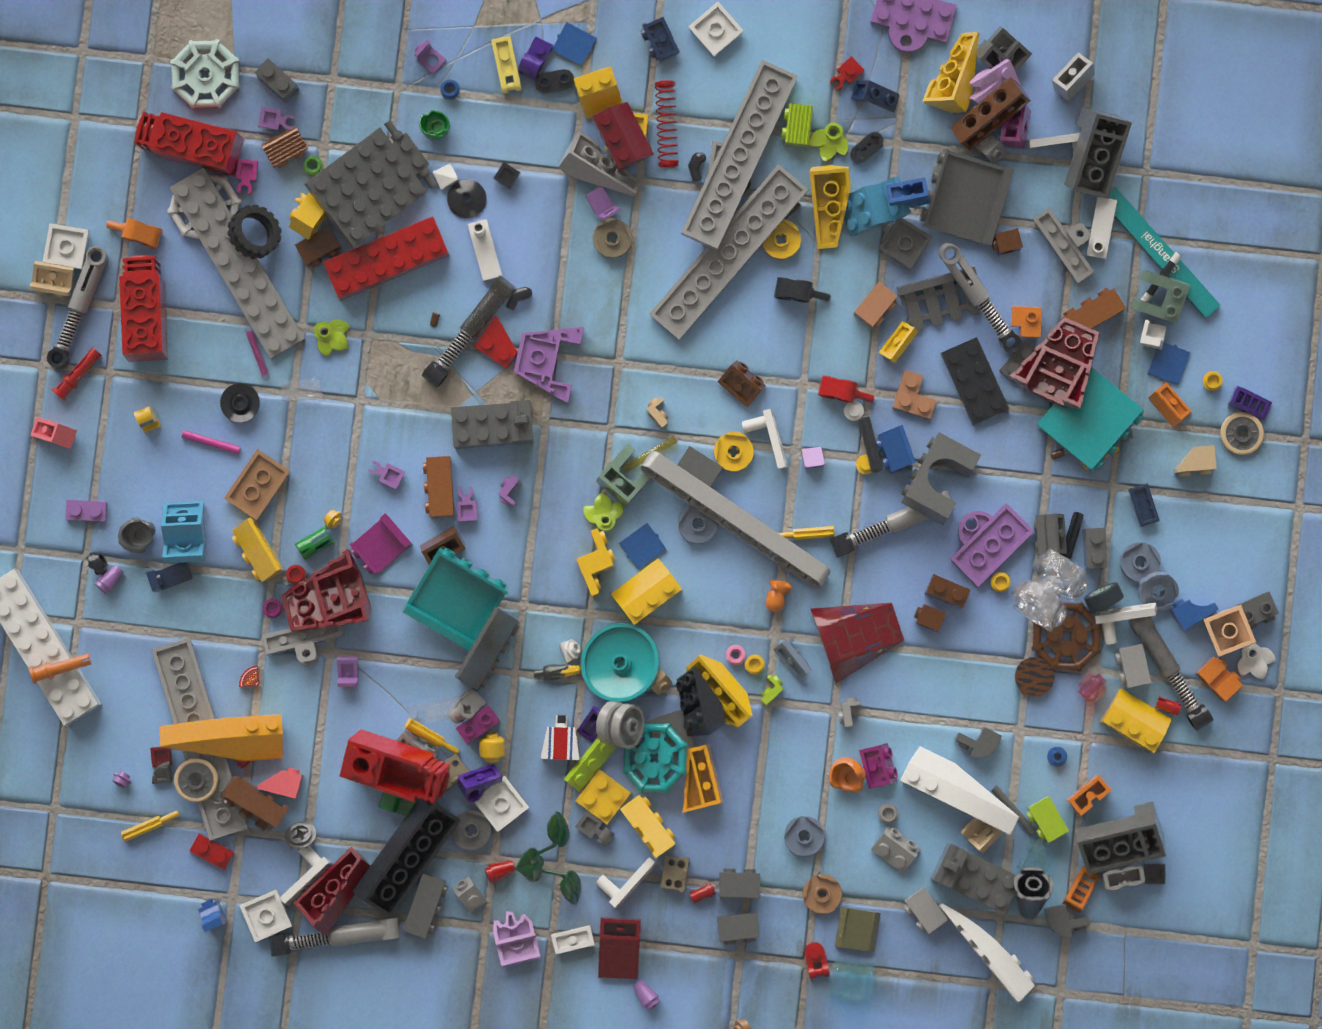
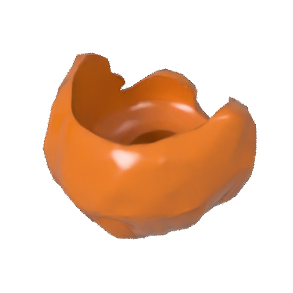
M839 758L830 769L829 783L835 789L839 788L844 792L859 793L863 790L866 777L865 769L852 758Z

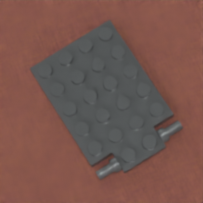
M391 120L387 121L384 126L392 135L393 143H391L383 130L378 128L304 183L305 187L351 249L427 192L416 177L417 174L426 181L430 188L437 184L429 173L430 170L427 166L430 164L409 135L407 133L403 134L400 130L398 131Z

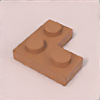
M904 370L892 408L930 420L936 400L918 395L923 375Z

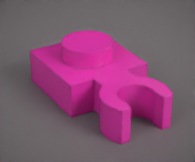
M238 159L236 179L241 180V183L237 186L239 194H241V190L245 186L248 187V194H252L253 188L250 182H256L258 161Z

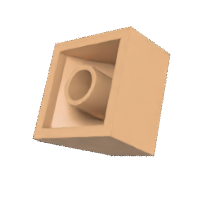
M1241 605L1203 619L1218 657L1256 642Z

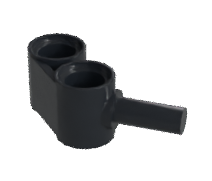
M777 277L774 298L781 300H791L792 298L794 301L810 303L812 298L828 302L831 295L814 290L812 288L813 283L810 281Z

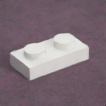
M590 925L551 934L555 954L595 945Z

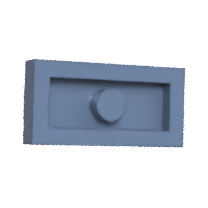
M794 638L786 639L773 650L795 678L800 680L812 669L807 661L798 654L801 647L799 646L794 649L791 645Z

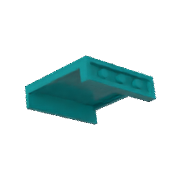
M1091 367L1081 409H1067L1054 404L1037 423V427L1043 433L1045 432L1093 472L1095 469L1098 471L1104 465V459L1108 454L1111 456L1117 450V443L1121 439L1124 441L1130 435V428L1134 424L1137 426L1143 420L1144 409Z
M439 548L404 605L403 613L470 651L495 607H498L505 594H508L507 583L499 578L495 580L489 577L490 574L484 569L480 568L477 570L472 567L473 564L467 559L462 558L460 560L455 557L453 551L447 548L444 550Z

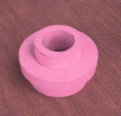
M733 645L727 649L726 659L730 664L739 665L745 660L746 653L741 646ZM734 651L739 653L738 659L732 657Z

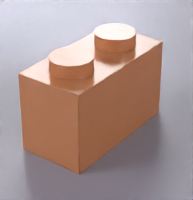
M879 281L854 311L853 315L871 329L874 325L878 327L885 319L883 314L887 310L891 312L896 306L897 302L895 300L897 295Z

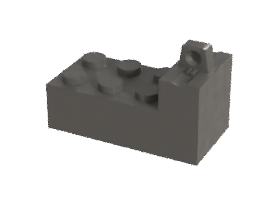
M1082 106L1076 124L1082 129L1064 185L1072 190L1108 199L1132 122L1115 114Z
M530 400L510 401V403L451 407L453 446L455 449L534 443Z
M1154 802L1134 806L1135 815L1076 829L1077 843L1087 874L1166 856L1164 834Z
M948 842L930 878L1003 914L1006 913L1015 894L1013 888L1015 874Z

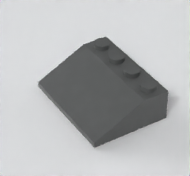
M495 607L455 677L477 690L480 687L484 688L490 679L487 677L490 670L494 671L500 662L497 660L500 653L504 654L510 645L507 642L511 635L514 637L520 626L517 625L519 621Z

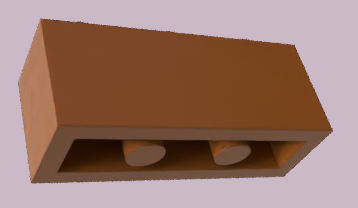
M1106 288L1097 293L1099 297L1096 299L1088 298L1080 303L1082 307L1079 309L1071 308L1063 314L1065 318L1093 329L1121 313L1126 307L1114 288L1111 290Z
M426 457V462H423V474H427L428 481L424 482V492L428 494L429 502H425L426 514H430V518L455 517L451 457Z

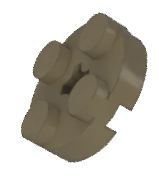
M608 218L601 221L594 230L593 244L598 253L603 257H621L631 247V230L621 220ZM610 233L618 236L616 243L607 241Z

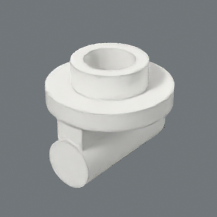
M570 639L559 644L567 663L580 657L581 647L575 640Z

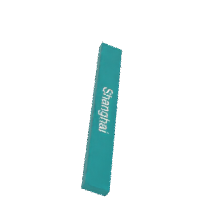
M1115 187L1108 199L1117 200L1114 217L1158 267L1163 270L1174 255V252ZM1179 260L1167 277L1189 283L1190 288L1186 298L1206 319L1220 304L1187 266Z

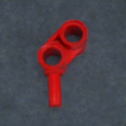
M822 376L818 396L828 399H835L836 397L837 400L853 403L856 398L870 403L874 401V395L858 391V383Z

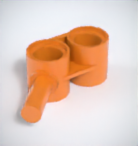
M127 218L124 224L108 221L106 224L108 229L121 231L122 238L137 243L140 241V244L157 249L163 231L158 227Z

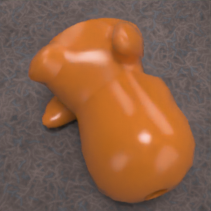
M770 580L771 590L767 592L765 605L771 612H780L785 606V594L791 593L790 589H792V586L789 582Z

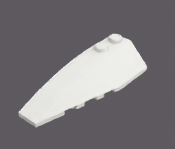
M922 747L918 748L900 780L1011 835L1019 819L1018 815L957 764Z
M942 903L938 906L1011 997L1017 1002L1022 1000L1035 985L1032 983L1034 978L1027 970L1023 972L1019 967L1022 964L1014 954L1010 956L994 938L971 920Z

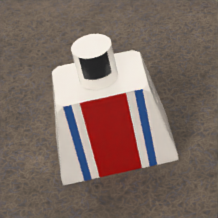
M556 715L555 727H547L541 759L579 760L576 728H567L568 716Z

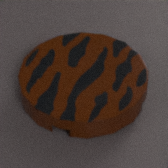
M1029 657L1021 661L1017 666L1015 683L1024 694L1041 696L1047 693L1053 686L1055 679L1054 670H1051L1050 666L1042 658Z

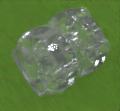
M1048 549L1047 552L1041 553L1032 566L1035 576L1041 583L1022 580L1012 592L1013 607L1016 611L1040 625L1043 629L1052 631L1053 628H1057L1063 623L1068 614L1066 606L1059 597L1078 600L1088 588L1087 573L1083 568L1060 555L1057 551Z

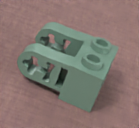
M1143 270L1140 280L1166 288L1163 304L1159 306L1133 298L1130 308L1178 323L1190 288L1189 283Z
M629 444L622 449L596 480L602 488L625 507L628 506L651 479L642 472L635 481H630L619 472L620 468L636 451Z

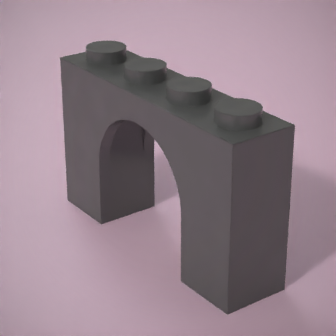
M939 432L936 438L931 437L927 445L929 451L927 454H922L918 462L921 466L919 470L914 469L910 477L913 481L911 485L907 484L901 494L904 496L901 503L944 525L956 502L932 488L928 481V470L936 466H945L968 478L981 454Z

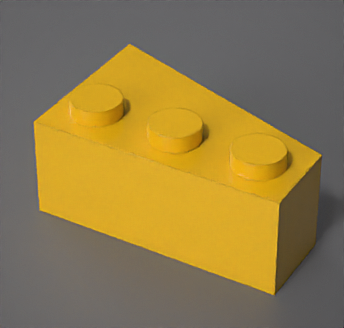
M310 192L307 196L303 197L298 209L295 208L289 216V219H291L289 228L308 240L327 218V215Z
M639 794L620 808V810L655 858H657L675 844L673 839L676 837L669 828L664 829L661 824L664 820L658 812L653 814L649 808L652 804L647 797H641Z

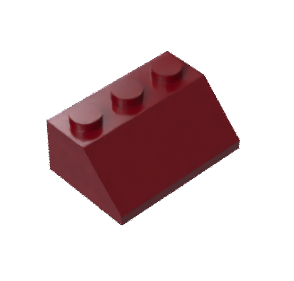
M628 102L611 106L592 115V120L618 172L654 155Z

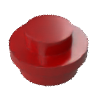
M292 565L286 571V578L290 583L296 585L305 580L306 571L300 565Z

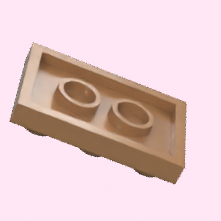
M257 449L224 499L258 521L291 471Z

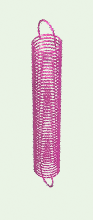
M248 331L246 335L253 354L255 353L258 367H260L263 377L264 374L266 375L265 361L262 357L261 362V351L259 352L258 344L256 348L254 332L252 331L251 335V331Z

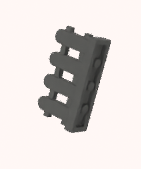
M972 266L971 268L977 275L975 267ZM961 269L960 272L966 278V274ZM951 272L896 287L898 295L904 296L901 304H906L909 319L906 320V323L908 325L911 324L917 331L923 329V321L930 319L933 325L939 326L943 322L942 315L949 314L952 320L957 321L962 317L961 310L968 308L971 315H978L981 311L980 308L978 309V306L972 305L965 293L966 304L959 305L956 290L962 288L959 284L954 286L953 281H955V278ZM942 285V289L935 291L934 286ZM915 291H923L922 295L916 296ZM944 294L947 309L940 310L938 295ZM925 299L929 314L921 315L918 301Z

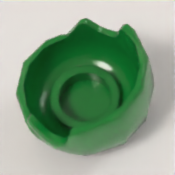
M431 110L429 113L421 115L419 127L426 138L439 140L450 131L449 118L443 112Z

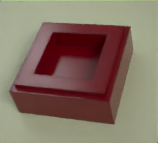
M164 747L150 748L152 768L168 761L170 765H173L171 749Z

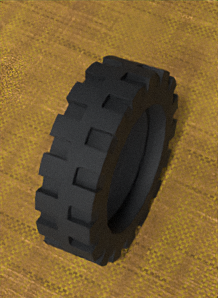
M247 205L237 211L231 217V221L228 223L229 230L227 231L228 236L231 238L230 243L236 247L235 250L243 253L244 257L249 256L250 259H256L257 257L261 259L273 252L281 241L280 233H282L281 227L278 225V219L273 217L274 214L271 211L268 212L267 208L263 206L259 207V205ZM245 218L258 220L264 226L268 237L267 243L264 246H256L245 238L241 226Z

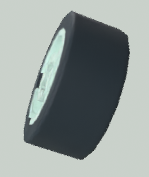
M1114 582L1089 593L1084 597V601L1090 613H1094L1114 605L1122 600L1124 595L1119 584Z

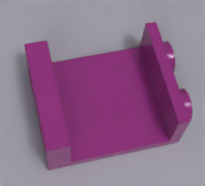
M385 513L376 524L349 545L352 547L350 552L355 558L358 559L360 557L365 562L362 566L369 574L373 572L375 575H378L407 550L412 543Z

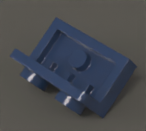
M664 17L647 24L646 22L642 24L640 33L643 40H648L651 46L648 50L652 59L656 58L659 63L680 53Z

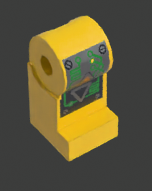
M147 406L142 410L134 412L137 423L144 433L161 427L153 407Z

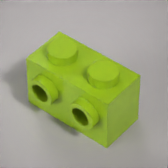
M1046 796L1027 807L1029 812L1026 815L1031 823L1035 822L1038 827L1036 833L1041 841L1045 840L1046 843H1049L1069 832L1050 796Z

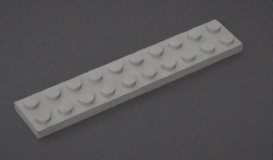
M761 61L681 235L717 251L797 80V75L767 61Z
M778 164L732 217L717 251L706 247L649 315L680 340L809 189Z
M202 168L169 187L270 359L304 340V336L258 258L250 259L249 256L244 257L243 253L237 252L234 244L230 243L231 238L228 236L227 231L229 230L228 223L231 221L232 214L205 169Z
M191 638L151 649L174 724L215 719ZM182 751L185 761L193 758L204 759L213 765L218 775V785L214 794L207 800L198 802L209 841L248 829L247 821L238 814L239 811L234 807L231 809L222 803L223 799L219 797L233 777L228 759L209 754H198L192 751ZM195 774L191 777L192 785L199 786L202 779L199 775Z

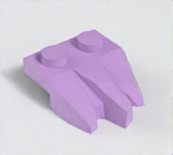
M1005 59L992 69L986 68L978 73L969 82L972 87H977V90L969 99L975 103L983 101L990 93L994 92L1003 82L1011 77L1020 84L1011 61Z
M506 911L505 924L494 921L493 934L502 968L541 958L532 921L525 914L521 916L519 921H516L513 912Z

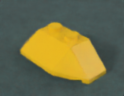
M700 654L686 666L687 671L696 667L723 706L725 724L738 728L753 716L748 693L721 662Z

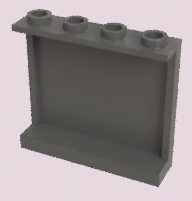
M943 149V152H939L936 163L939 164L937 172L934 171L932 174L931 191L928 190L931 204H927L926 209H922L920 214L921 226L991 246L1014 169Z

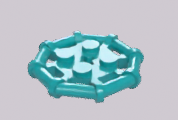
M645 723L643 735L646 740L639 747L624 748L622 772L627 775L638 788V792L642 794L645 792L667 794L670 793V789L683 775H686L688 772L686 770L688 744L681 739L669 723ZM651 732H661V737L652 738ZM668 737L672 739L676 746L672 747L667 741ZM632 751L636 752L634 756L636 764L631 765ZM676 752H679L678 765H676V761H674V756H676ZM653 754L659 755L657 758L659 760L658 763L652 761ZM639 769L645 776L644 779L641 781L634 771ZM672 770L676 771V772L670 777V779L667 780L666 776H667ZM651 778H659L660 784H650Z

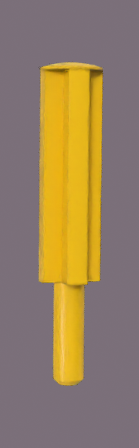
M834 526L803 528L779 534L785 538H794V540L835 537Z
M411 718L406 722L404 728L438 748L442 746L454 754L459 753V749L445 742L443 736Z
M175 811L161 818L157 816L121 831L122 838L127 842L163 826L164 822L180 816V813Z

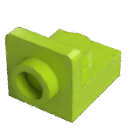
M771 675L767 677L775 687L772 689L769 686L761 693L763 696L761 702L765 706L783 690L781 687L783 682L776 675L774 677Z

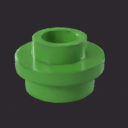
M309 156L304 160L303 169L308 175L315 176L322 171L323 163L320 158ZM316 163L317 167L310 169V164Z

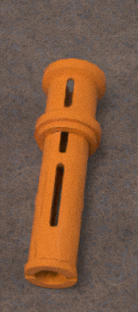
M89 653L53 664L45 662V665L36 668L29 667L33 684L35 685L38 681L48 678L52 680L55 678V675L91 666V660L83 661L90 659Z

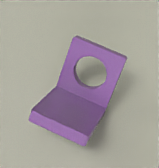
M428 40L424 43L421 42L415 49L414 55L416 60L432 74L446 61L440 53L431 47V43ZM430 55H435L438 58V63L435 66H430L427 63V58Z
M599 186L585 196L598 219L606 220L621 210L613 205L602 186Z

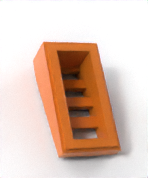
M1082 867L1062 903L1080 913L1100 876L1096 873L1087 874L1086 868ZM1084 875L1093 880L1092 883L1083 879L1082 876ZM1080 882L1081 884L1089 887L1088 890L1079 886L1078 883ZM1077 890V891L1081 892L1082 894H1084L1085 896L1082 897V896L1078 895L1077 893H1075L1074 891ZM1073 897L1074 899L1080 901L1081 903L1079 904V903H1077L1076 901H1074V900H1072V899H1070V898Z

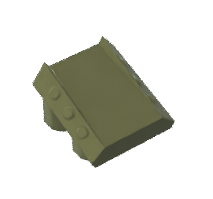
M841 907L835 946L874 952L881 913Z

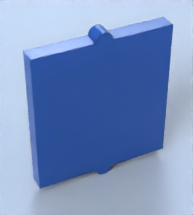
M566 22L561 33L557 35L558 39L551 51L582 67L588 54H591V49L597 37Z
M1163 342L1162 350L1156 349L1148 374L1159 377L1162 381L1167 380L1179 385L1191 352L1178 348L1176 344L1170 345Z
M648 523L620 542V545L627 553V558H630L638 569L666 550L658 538L659 535L655 534Z

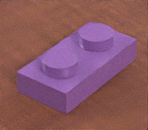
M66 500L65 520L106 522L107 502Z

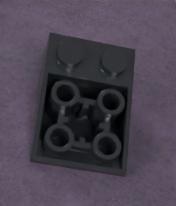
M696 667L691 668L676 679V689L680 696V709L683 711V725L687 736L709 735L726 723L722 703Z

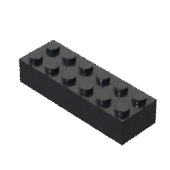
M423 798L418 799L352 892L363 902L391 918L458 825L460 819L437 802L432 804L429 800L426 802Z

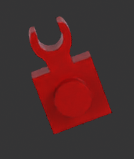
M851 56L837 68L840 75L834 76L830 80V84L835 80L839 81L840 85L836 90H840L845 81L851 84L865 70Z

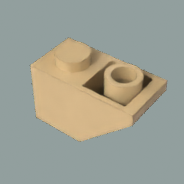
M1215 446L1192 448L1174 469V474L1180 473V477L1192 476V472H1199L1200 475L1212 474L1211 471L1217 469Z

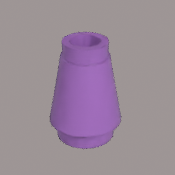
M115 565L98 577L95 585L104 594H107L109 591L112 592L124 572Z
M643 980L633 986L642 1007L646 1008L647 1011L660 1003L659 995L644 983Z

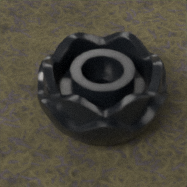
M99 552L89 553L86 557L89 568L93 569L96 575H103L108 567L105 557Z

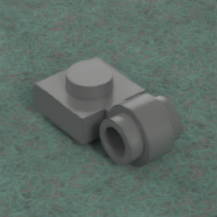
M588 811L585 812L575 826L591 839L596 833L598 836L596 840L604 846L610 844L614 839V833L608 828L599 829L603 822Z

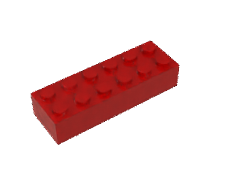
M432 216L323 261L336 294L339 300L342 301L450 255Z

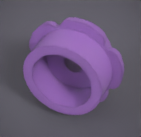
M122 771L113 774L112 782L116 785L127 788L128 784H131L128 774Z

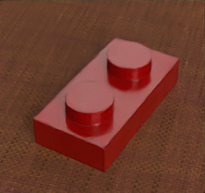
M200 833L189 850L223 870L226 869L235 853L213 840L209 841L208 837Z

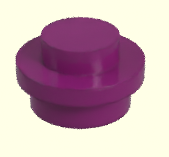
M271 598L264 603L263 612L267 617L277 618L282 614L283 605L279 600Z

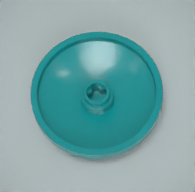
M626 623L612 624L597 631L587 642L581 657V671L585 683L594 694L609 702L627 703L642 697L652 688L660 670V654L654 640L641 628Z

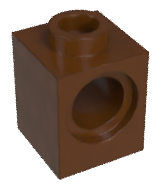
M1018 228L994 235L992 248L994 252L997 251L998 256L1019 251L1023 248Z
M923 604L922 607H917L914 618H916L915 623L939 632L946 613Z

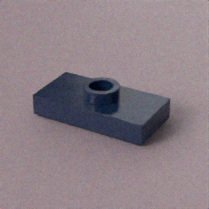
M1148 483L1128 489L1140 527L1160 521Z

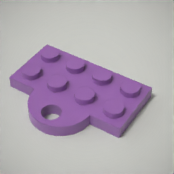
M877 0L870 23L889 28L888 34L891 44L901 52L911 53L919 50L927 39L946 44L957 5L941 0ZM901 38H910L911 45L908 47L902 46L900 43Z
M1007 503L993 517L983 511L971 512L964 516L959 523L958 536L963 546L950 560L979 587L1034 530ZM969 518L974 519L977 523L976 528L973 530L966 527L965 523Z

